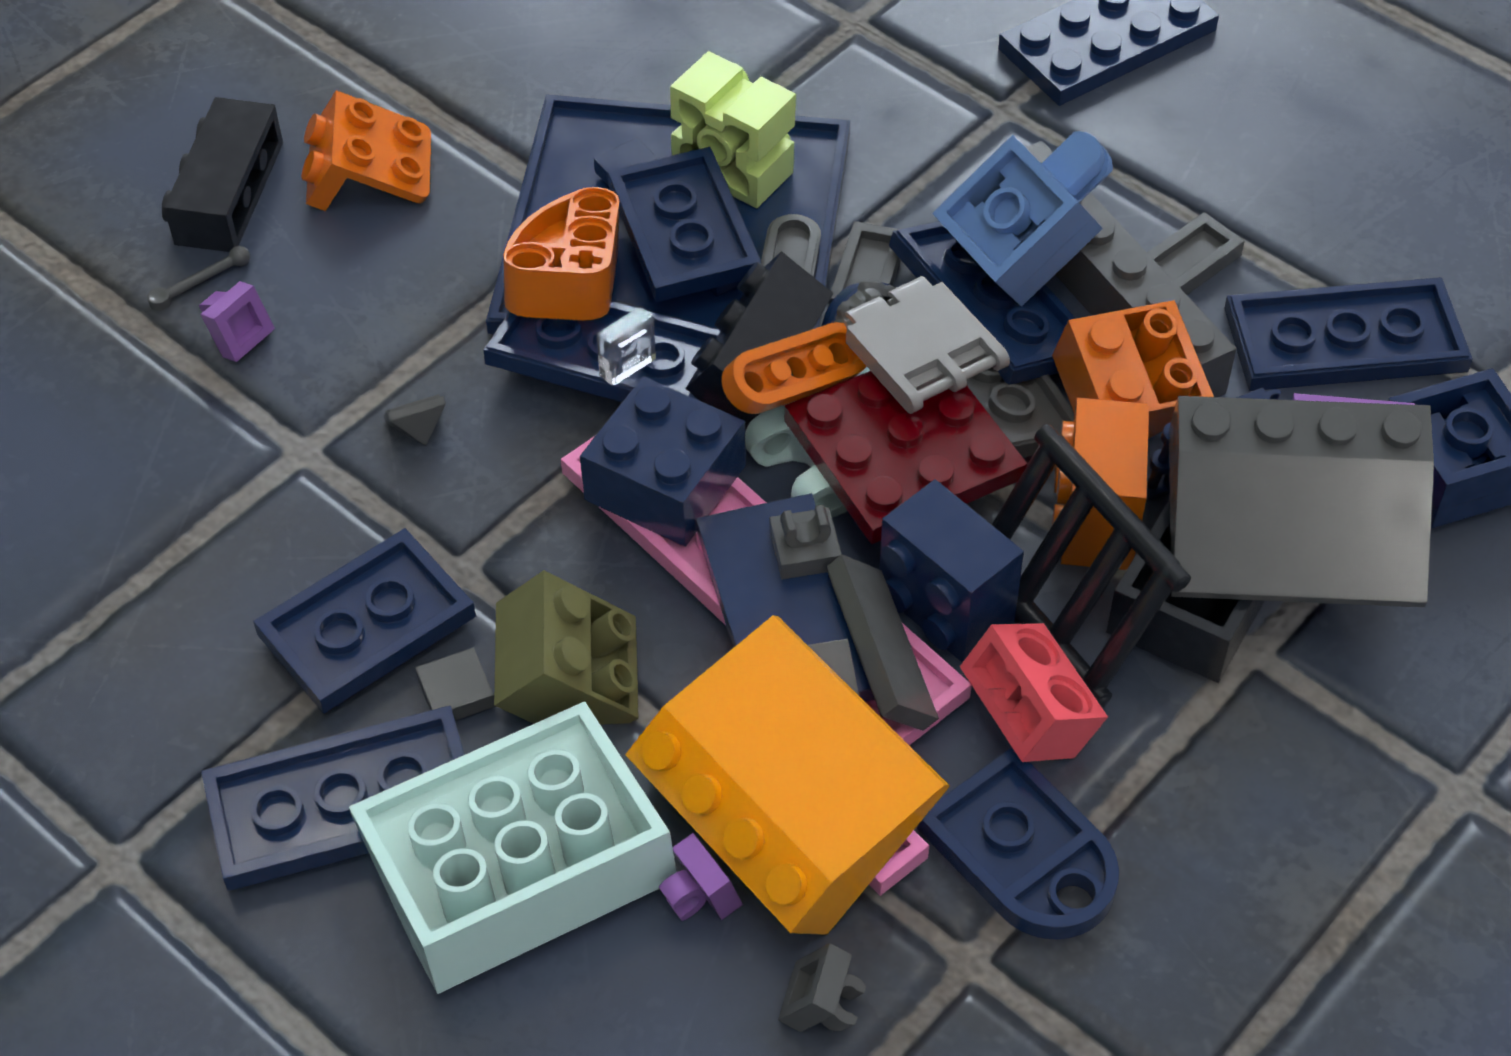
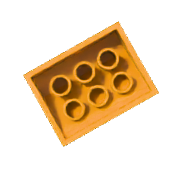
M774 615L667 702L625 754L790 933L827 935L950 787L780 617Z

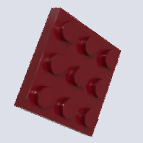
M869 371L787 404L784 409L785 423L871 545L881 541L882 519L934 479L967 504L1018 482L1028 465L967 385L956 392L947 389L923 401V408L910 414L877 377Z

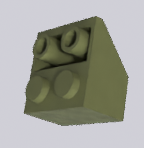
M545 570L496 602L494 706L535 724L585 701L600 725L625 724L635 721L639 718L636 616Z

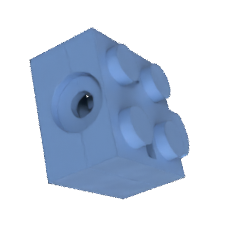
M1076 131L1045 161L1040 163L1012 135L932 214L994 282L1022 307L1103 229L1080 202L1112 172V158L1093 135L1087 132Z

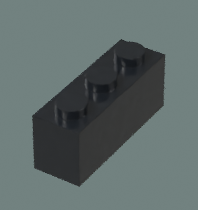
M214 98L206 117L200 118L197 124L196 139L190 152L185 153L181 158L179 176L172 190L166 191L163 197L162 217L169 224L174 245L230 252L233 247L239 246L283 145V138L274 104Z
M782 251L765 267L759 262L755 263L737 286V289L743 293L739 301L736 298L733 299L717 318L714 326L721 331L716 339L711 336L693 357L691 364L697 370L685 388L701 402L744 420L745 426L759 414L745 413L737 409L728 400L722 388V373L726 366L745 351L812 330L833 295L832 291Z

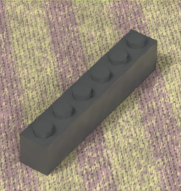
M1043 141L1026 147L1040 163L1053 153ZM1090 192L1080 204L1103 229L1055 275L1091 315L1175 300L1214 397L1225 394L1237 348Z

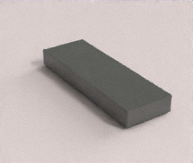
M841 554L827 566V572L880 715L889 720L924 731L936 722L939 717L882 570Z

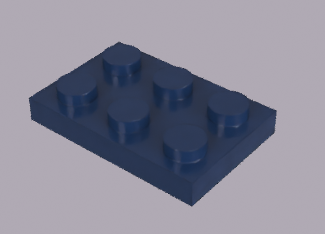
M711 147L608 170V186L619 197V213L655 302L740 282L755 263H762Z
M404 528L260 616L253 623L258 637L322 713L325 714L474 619L476 612L474 602L410 532Z

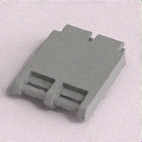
M920 276L889 291L888 296L892 298L887 300V302L878 296L845 312V316L849 318L844 320L847 328L846 344L910 414L922 409L923 401L947 389L956 392L966 387L967 379L991 367L999 371L1010 364V358L1006 349L943 282L932 286L925 277Z

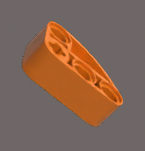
M587 187L577 190L541 207L514 231L503 254L505 308L509 312L523 317L581 321L602 318L609 312L619 248L618 195L611 190L600 187Z

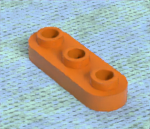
M834 322L741 353L724 369L722 373V388L728 400L737 409L748 414H759L852 379L866 368V365L846 344L847 328L845 324Z

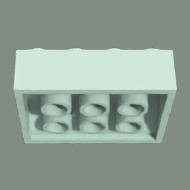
M585 701L349 806L352 818L410 943L437 994L658 890L659 885L665 879L677 872L670 831Z

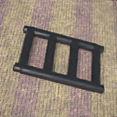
M1045 424L1034 436V440L1039 444V447L992 525L1011 540L1055 466L1076 486L1021 575L1015 617L1021 624H1045L1101 707H1104L1112 697V693L1107 688L1170 593L1172 591L1179 592L1189 584L1191 576L1181 566L1175 556L1064 436L1060 435L1052 425ZM1094 506L1114 530L1053 624L1036 605L1034 600ZM1131 549H1133L1151 568L1153 573L1090 667L1070 643Z

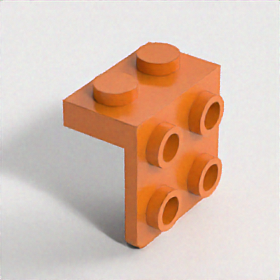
M337 90L321 115L313 114L310 118L304 135V143L310 145V150L301 175L302 180L307 182L306 205L326 211L347 178L415 203H423L430 193L431 131L427 125L414 118L400 115L371 104L364 99L356 98Z

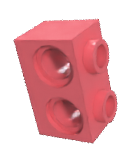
M1044 623L991 624L960 665L964 675L1021 762L1075 758L1108 718Z

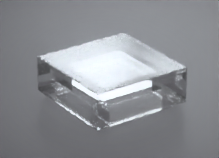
M641 306L597 333L599 376L612 386L656 359L654 316Z

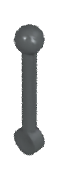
M235 246L230 250L229 256L179 283L167 289L162 287L152 289L147 294L150 307L153 310L162 311L168 308L171 304V299L234 265L238 267L245 266L250 260L248 249L244 246Z

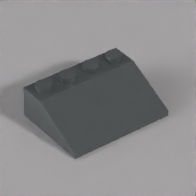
M1178 396L1169 428L1171 553L1191 576V580L1181 591H1172L1171 597L1425 607L1428 595L1434 472L1430 405Z

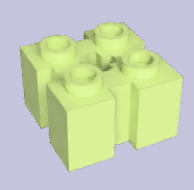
M710 51L704 54L670 86L671 119L681 123L671 134L672 155L711 147L732 196L755 208H758L793 174L794 141L791 140L788 132L795 126L796 93L763 77L752 83L742 67Z

